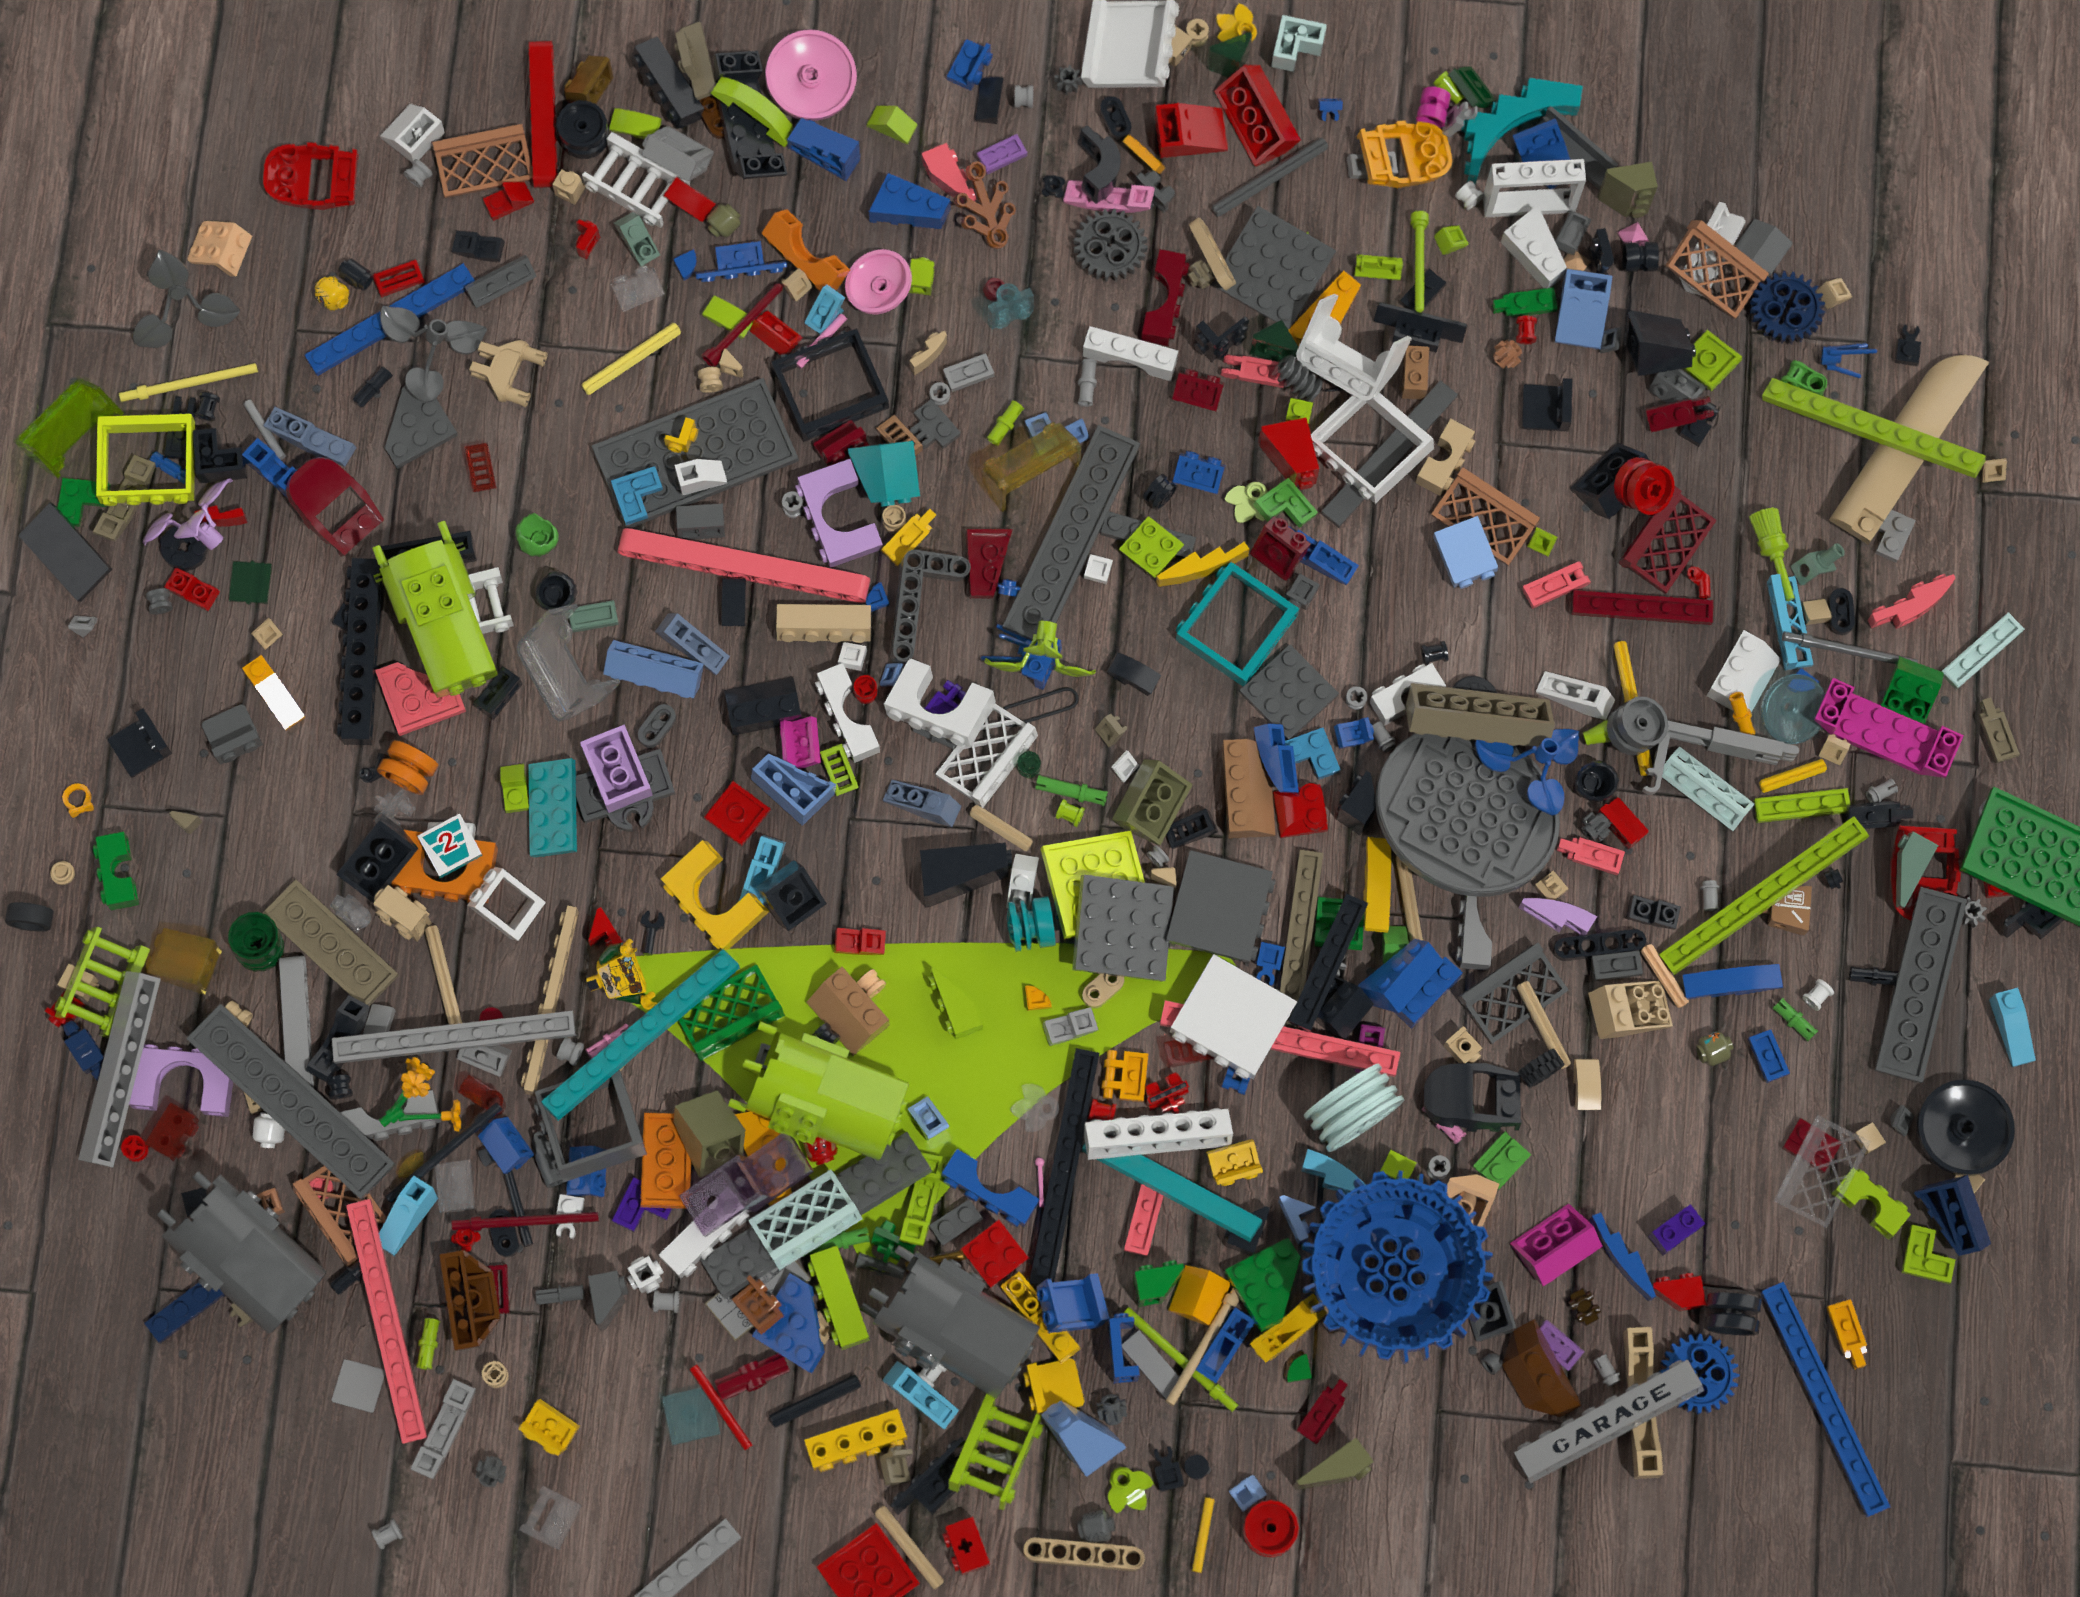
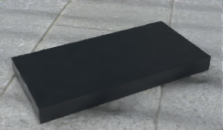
M49 503L18 535L78 602H81L112 570L108 563L53 503Z

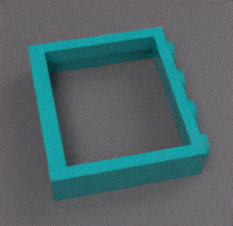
M1230 562L1227 567L1223 565L1218 571L1216 582L1206 587L1202 594L1204 598L1201 602H1195L1189 611L1191 615L1187 621L1182 620L1175 630L1178 632L1176 641L1244 687L1297 618L1299 608ZM1231 575L1285 612L1243 670L1188 634Z

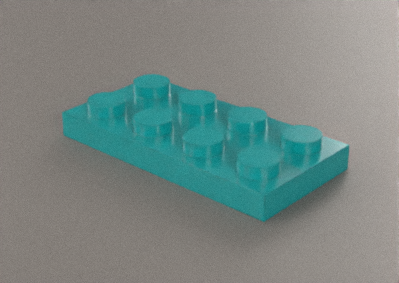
M572 758L529 764L530 856L533 858L577 852L576 760Z

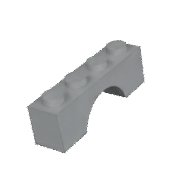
M433 1090L428 1091L429 1093L425 1097L418 1095L417 1097L412 1096L408 1098L407 1105L403 1110L405 1114H440ZM362 1107L339 1112L369 1140L374 1139L375 1141L388 1139L390 1134H410L413 1132L412 1129L422 1127L423 1130L436 1127V1123L441 1122V1119L406 1120L402 1122L398 1120L394 1124L391 1122L386 1127H383L379 1120L368 1116Z

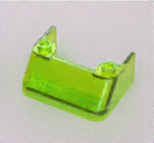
M78 379L19 435L15 444L48 474L59 478L61 476L59 471L65 465L63 463L65 460L63 455L94 424H98V417L114 416L113 413L122 416L124 412L99 386L86 380Z

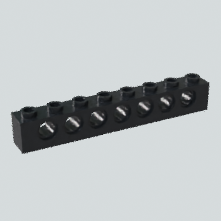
M352 558L351 566L347 567V579L351 581L350 588H346V602H349V610H345L344 622L348 624L347 633L343 634V646L346 647V655H342V669H345V678L340 680V690L344 692L343 700L339 701V714L342 715V723H338L337 728L338 737H341L344 745L373 744L377 676L375 670H377L382 592V581L377 583L375 581L381 579L382 575L374 579V575L381 573L380 565L373 558ZM361 581H369V585L367 587H358ZM360 603L368 604L365 610H357V606ZM360 625H365V626H367V628H366V630H365L364 632H362V633H357V632H355V630H356V628H357L358 626H360ZM357 648H365V652L362 655L354 654ZM363 670L364 674L360 678H354L353 674L355 671ZM357 692L363 694L360 700L354 701L351 699L352 695ZM354 715L362 716L358 723H351L350 719Z

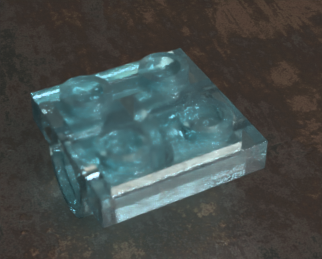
M1009 283L1003 284L998 288L996 302L988 305V323L991 330L994 328H1004L1011 321L1026 319L1033 313L1034 295L1031 288L1019 292L1015 285Z

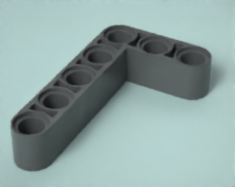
M910 550L902 558L890 648V659L893 663L905 665L913 657L923 577L961 581L971 569L970 563L966 558L921 550ZM907 558H915L918 566L911 567L907 562ZM937 561L941 566V570H933L930 562ZM953 565H961L964 569V573H956L953 569ZM906 580L913 581L915 589H907L904 582ZM902 603H909L913 611L911 613L905 612L902 609ZM899 626H907L910 630V635H902L899 631ZM898 648L904 649L907 652V658H900L896 650Z

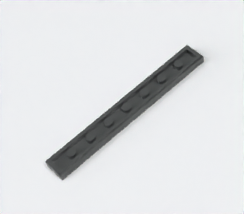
M1440 380L1408 417L1426 432L1454 402L1458 394ZM1396 429L1357 473L1375 488L1415 444ZM1346 484L1322 510L1321 514L1340 528L1365 498L1361 496L1358 491L1359 489L1354 485Z

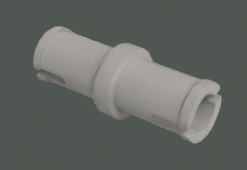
M1084 359L1082 361V375L1078 382L1080 386L1078 404L1083 407H1090L1093 405V391L1097 384L1095 379L1097 361L1094 359Z

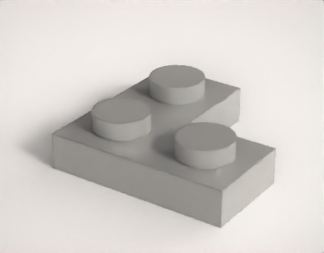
M1891 510L1878 530L1883 533V536L1875 554L1897 563L1916 520Z

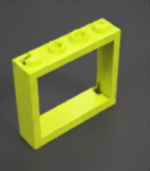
M192 414L98 417L96 496L100 504L115 506L117 503L140 505L141 502H150L151 504L161 505L164 502L172 501L177 504L194 501L195 454L193 430H195V421ZM186 431V489L108 491L109 433Z

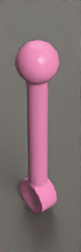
M1037 1158L1035 1165L1038 1166L1039 1206L1041 1208L1044 1207L1042 1170L1044 1160Z

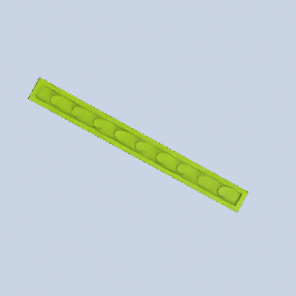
M1772 378L1762 395L1763 401L1972 478L1977 477L1986 461V455Z
M1855 816L1660 953L1659 956L1673 975H1675L1866 840L1869 834Z

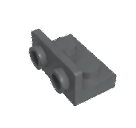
M1681 369L1658 373L1648 390L1668 404L1688 398H1699L1706 389V386Z

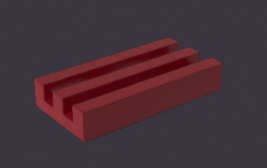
M508 1265L487 1266L494 1274L500 1314H510ZM499 1270H502L504 1308H500Z

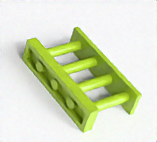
M93 927L91 931L87 930L82 943L85 945L63 997L60 996L56 1002L55 1010L57 1012L55 1017L65 1018L68 1012L99 1025L101 1029L99 1035L109 1038L126 971L141 973L150 949L142 945L136 946L135 949H126L99 937L102 928ZM97 946L125 958L126 962H128L126 971L119 972L91 960L90 956L94 947ZM85 968L116 980L117 984H119L117 992L110 994L81 982L80 980ZM76 990L108 1003L110 1009L107 1016H100L72 1004L71 1002Z
M986 1394L950 1477L949 1489L958 1492L961 1485H970L1000 1497L999 1509L1004 1510L1006 1504H1011L1014 1499L1016 1490L1013 1488L1034 1438L1039 1439L1044 1425L1040 1424L1041 1415L1036 1413L1033 1423L999 1411L998 1407L995 1406V1398ZM995 1419L1028 1432L1024 1444L1022 1445L988 1432L989 1429L986 1428L988 1421ZM984 1441L1018 1453L1019 1456L1014 1467L980 1454L979 1450H977L979 1442L984 1443ZM976 1462L1009 1475L1006 1487L1002 1488L971 1476L970 1472L967 1471L970 1463L975 1464Z

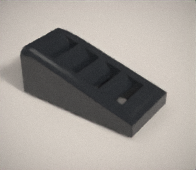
M1203 809L1172 823L1166 835L1171 848L1175 849L1218 833L1211 812L1208 809ZM1202 819H1205V822L1207 824V828L1205 829L1201 822ZM1191 823H1196L1198 832L1195 833ZM1183 826H1186V827H1187L1188 832H1189V834H1190V835L1187 836V837H1186L1185 832H1184V830H1183ZM1174 829L1178 830L1179 835L1181 837V839L1178 841L1174 834Z

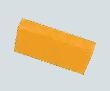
M1128 135L1123 140L1154 171L1159 174L1162 173L1165 166L1131 135Z

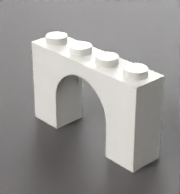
M913 659L908 660L884 703L888 717L894 721H904L915 729L929 731L937 738H947L957 746L964 745L971 748L996 702L994 692L972 683L956 709L946 714L930 713L921 707L920 702L933 679L931 667Z

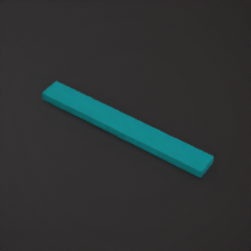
M1084 1144L1082 1152L1087 1154L1086 1145ZM1143 1155L1096 1159L1249 1242L1262 1224V1219Z

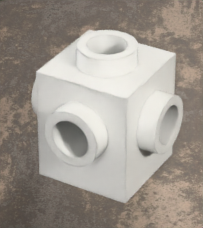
M649 1256L646 1258L640 1257L631 1263L632 1266L628 1267L631 1275L627 1279L634 1290L639 1288L641 1293L646 1291L648 1294L660 1287L659 1283L662 1282L660 1275L664 1272L657 1260L652 1262ZM644 1273H649L651 1275V1277L646 1279L645 1281L642 1280V1275Z

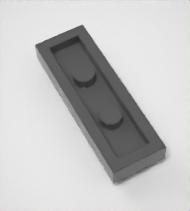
M524 255L466 285L465 288L473 305L478 308L534 279L537 275L528 257Z

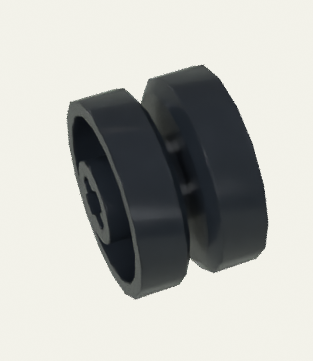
M578 100L569 103L561 110L557 119V129L562 147L569 155L578 159H590L598 156L605 150L608 144L609 128L604 111L597 104Z
M1726 1292L1709 1293L1707 1295L1706 1307L1715 1313L1705 1317V1330L1734 1336H1754L1759 1334L1760 1321L1752 1317V1315H1756L1761 1311L1760 1298L1746 1294Z

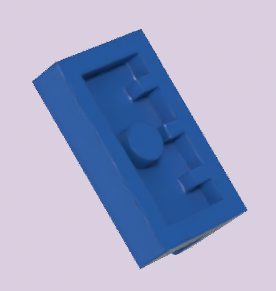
M966 39L947 75V80L971 91L975 84L978 85L983 76V72H981L983 67L988 66L993 57L991 45L986 43L985 46H981Z
M1186 451L1185 454L1181 453L1179 455L1173 482L1218 494L1226 465L1221 464V459L1208 457V460L1199 458V454L1196 452Z
M1058 639L1057 646L1058 653H1060L1062 645L1061 640ZM1030 654L1021 671L1022 675L1033 679L1035 687L1044 690L1055 666V658Z

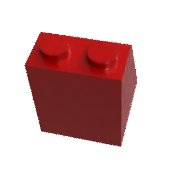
M1307 417L1261 426L1259 446L1284 478H1289L1301 490L1313 487L1317 482L1319 465Z

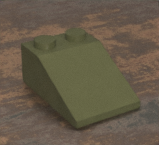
M1354 1438L1297 1480L1293 1487L1296 1490L1349 1482L1354 1478L1359 1481L1372 1470L1370 1466L1374 1461L1358 1439Z

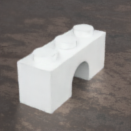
M1432 663L1427 666L1422 664L1412 671L1413 674L1407 677L1402 675L1392 682L1393 685L1387 688L1382 686L1372 693L1373 696H1371L1370 704L1384 726L1405 714L1406 708L1402 703L1401 696L1409 693L1411 683L1446 687Z

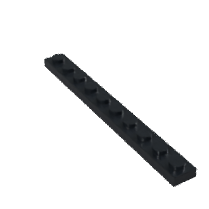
M1078 1048L1075 1051L1029 1282L1030 1285L1038 1286L1046 1279H1051L1052 1282H1055L1100 1054L1098 1052Z

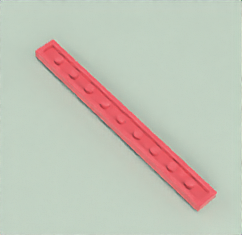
M1165 1000L1160 1025L1171 1028L1184 1004ZM1284 1026L1270 1049L1361 1070L1379 1063L1382 1067L1380 1074L1386 1073L1388 1076L1393 1077L1396 1076L1400 1052Z
M368 1199L349 1204L346 1207L402 1444L425 1439L428 1436L372 1200Z

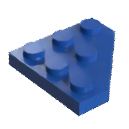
M790 1273L776 1295V1299L782 1305L778 1309L784 1316L762 1335L756 1329L752 1337L806 1371L813 1373L825 1353L819 1333L818 1313L813 1301V1287Z

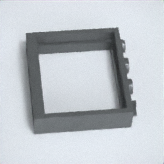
M620 1070L595 1091L615 1086L632 1142L565 1164L551 1115L541 1103L543 1099L564 1082L535 1091L538 1102L534 1103L537 1115L542 1114L543 1121L539 1122L543 1135L548 1134L549 1140L545 1141L549 1155L554 1154L555 1160L551 1161L555 1175L560 1174L563 1182L647 1155Z

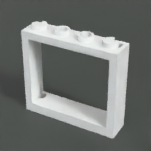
M1584 159L1492 164L1483 197L1485 217L1522 216L1527 214L1536 205L1539 206L1542 214L1570 213L1571 210L1576 212L1586 182ZM1503 168L1504 172L1496 174V169ZM1571 184L1570 188L1499 192L1500 188ZM1564 195H1570L1569 199H1564Z
M1380 393L1368 401H1363L1352 395L1311 434L1316 457L1321 456L1332 471L1337 470L1348 485H1354L1359 489L1358 491L1366 500L1370 499L1375 504L1434 449L1433 438ZM1366 403L1418 446L1375 488L1323 444Z

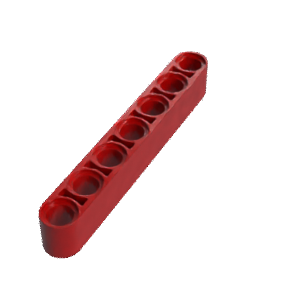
M552 41L529 42L533 183L534 188L553 187V183L557 178Z

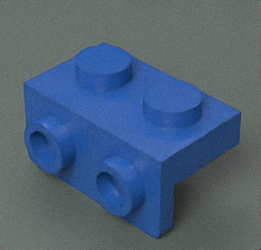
M597 1146L570 1147L569 1163L606 1151V1149ZM606 1168L567 1181L566 1195L604 1197Z

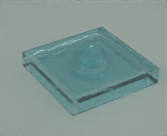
M702 1388L662 1397L673 1446L721 1434L715 1407Z

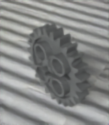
M1104 209L1103 215L1100 216L1095 211L1094 219L1087 216V224L1084 222L1080 223L1081 230H1076L1078 238H1074V245H1076L1074 253L1078 254L1076 256L1077 262L1083 261L1081 264L1082 269L1089 267L1088 275L1096 272V279H1099L1101 275H1105V281L1107 282L1110 276H1113L1114 280L1117 281L1120 274L1126 279L1127 271L1134 274V266L1140 268V260L1145 261L1146 255L1144 252H1147L1148 247L1144 245L1147 243V237L1143 236L1145 229H1138L1140 226L1139 221L1132 223L1133 215L1125 218V211H1122L1120 215H1116V209H1113L1112 214H1108L1107 210ZM1105 228L1110 232L1101 234L1099 230ZM1123 236H1127L1131 240L1128 242H1123L1120 240V238ZM1098 248L1101 250V253L1093 254L1090 250ZM1120 256L1123 260L1115 262L1111 258Z

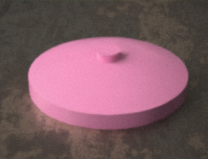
M803 30L792 33L783 38L774 47L768 58L766 84L769 94L781 110L798 119L803 118L817 121L835 115L849 102L856 85V66L850 51L839 39L822 31Z

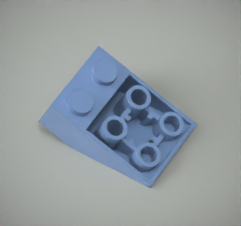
M1572 269L1566 270L1555 343L1594 349L1601 348L1613 276Z

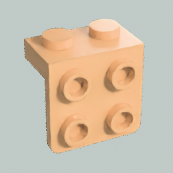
M204 221L199 227L188 256V261L192 264L215 265L229 276L236 277L252 235L236 223Z

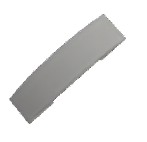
M453 1379L432 1429L411 1467L412 1471L430 1479L435 1478L461 1428L474 1397L475 1388Z

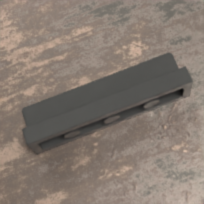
M1550 106L1545 117L1537 125L1556 118L1570 160L1584 159L1586 179L1600 190L1606 170L1616 168L1618 164Z

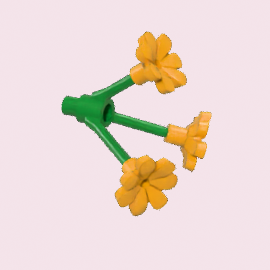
M413 1057L412 1060L407 1058L405 1063L407 1064L406 1069L408 1072L407 1074L403 1073L401 1076V1081L403 1082L401 1088L403 1091L395 1104L385 1112L386 1115L379 1119V1122L383 1127H386L391 1122L394 1124L398 1120L402 1122L406 1120L441 1119V1121H451L454 1125V1131H459L461 1129V1119L459 1117L461 1107L458 1100H453L451 1111H441V1114H405L401 1108L402 1105L412 1096L417 1097L419 1095L425 1097L429 1093L430 1085L423 1083V1081H429L435 1074V1071L428 1069L429 1067L426 1064L421 1063L420 1065L418 1058Z

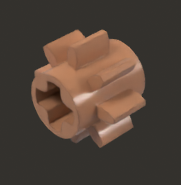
M1502 340L1494 347L1497 351L1493 357L1500 367L1514 368L1521 362L1518 357L1521 356L1522 350L1513 340L1510 342Z

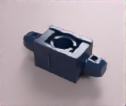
M69 1021L63 1027L67 1037L70 1038L64 1042L83 1072L86 1074L92 1072L91 1074L98 1081L104 1055L89 1031L85 1028L81 1030L74 1021Z

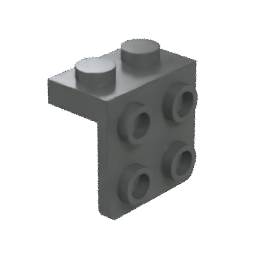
M242 704L202 723V728L212 747L211 750L220 765L229 763L245 753L253 752L263 745L246 707Z

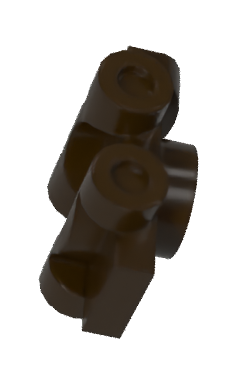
M1581 1289L1570 1295L1571 1300L1568 1301V1304L1572 1310L1576 1309L1577 1314H1575V1317L1579 1323L1584 1322L1585 1326L1599 1320L1597 1314L1601 1313L1598 1304L1591 1305L1590 1301L1594 1300L1591 1291L1585 1293Z

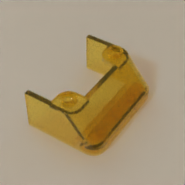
M1052 422L1045 426L1041 433L998 458L992 457L987 460L982 470V482L1003 512L1006 510V494L1067 458H1070L1077 468L1081 462V445L1077 438L1061 423L1055 424V422Z

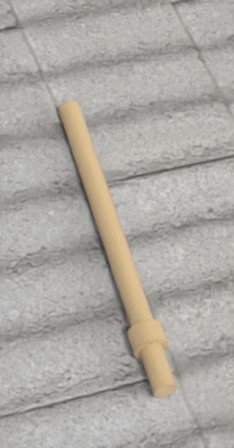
M1234 1288L1222 1300L1223 1305L1167 1397L1165 1401L1167 1404L1175 1405L1231 1309L1237 1306L1239 1296Z

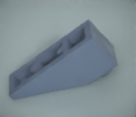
M668 613L655 631L671 646L692 660L703 663V667L714 675L719 673L730 657L678 613Z

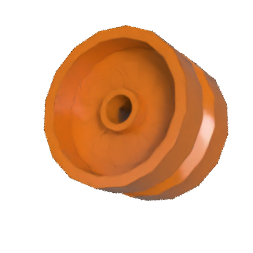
M396 740L392 741L387 750L391 759H382L377 772L395 785L414 794L423 795L428 786L425 777H432L439 766L438 763L427 754L406 743Z

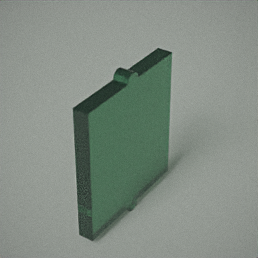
M254 560L250 562L233 561L229 601L246 602L247 605L251 603L268 604L272 564L255 563Z

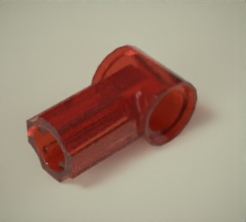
M470 1075L460 1085L458 1093L484 1110L490 1108L488 1107V1102L492 1098L500 1099V1105L503 1109L495 1116L504 1112L506 1102L500 1092L489 1088Z

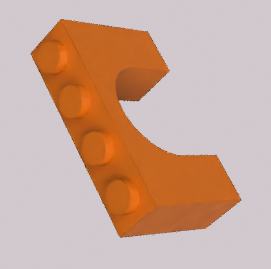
M404 830L418 847V850L395 877L391 885L394 889L396 886L408 895H411L412 892L419 893L421 897L428 899L440 896L450 902H458V899L468 900L467 903L471 901L469 898L473 891L480 888L484 883L483 879L490 869H494L498 847L493 842L475 840L483 856L468 863L463 874L457 879L449 882H438L429 878L424 872L426 851L418 838V835L423 832Z

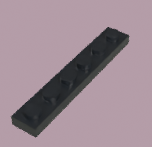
M1346 893L1292 1012L1289 1024L1311 1032L1368 906L1367 902Z

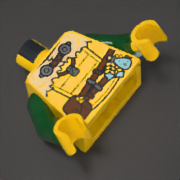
M627 939L625 943L608 945L597 961L596 969L598 974L586 978L590 991L604 987L606 995L610 999L614 998L618 1001L640 1004L647 1010L652 1009L657 1005L656 1002L650 1000L655 997V993H644L647 991V983L635 955L637 948H632L631 943L633 941Z

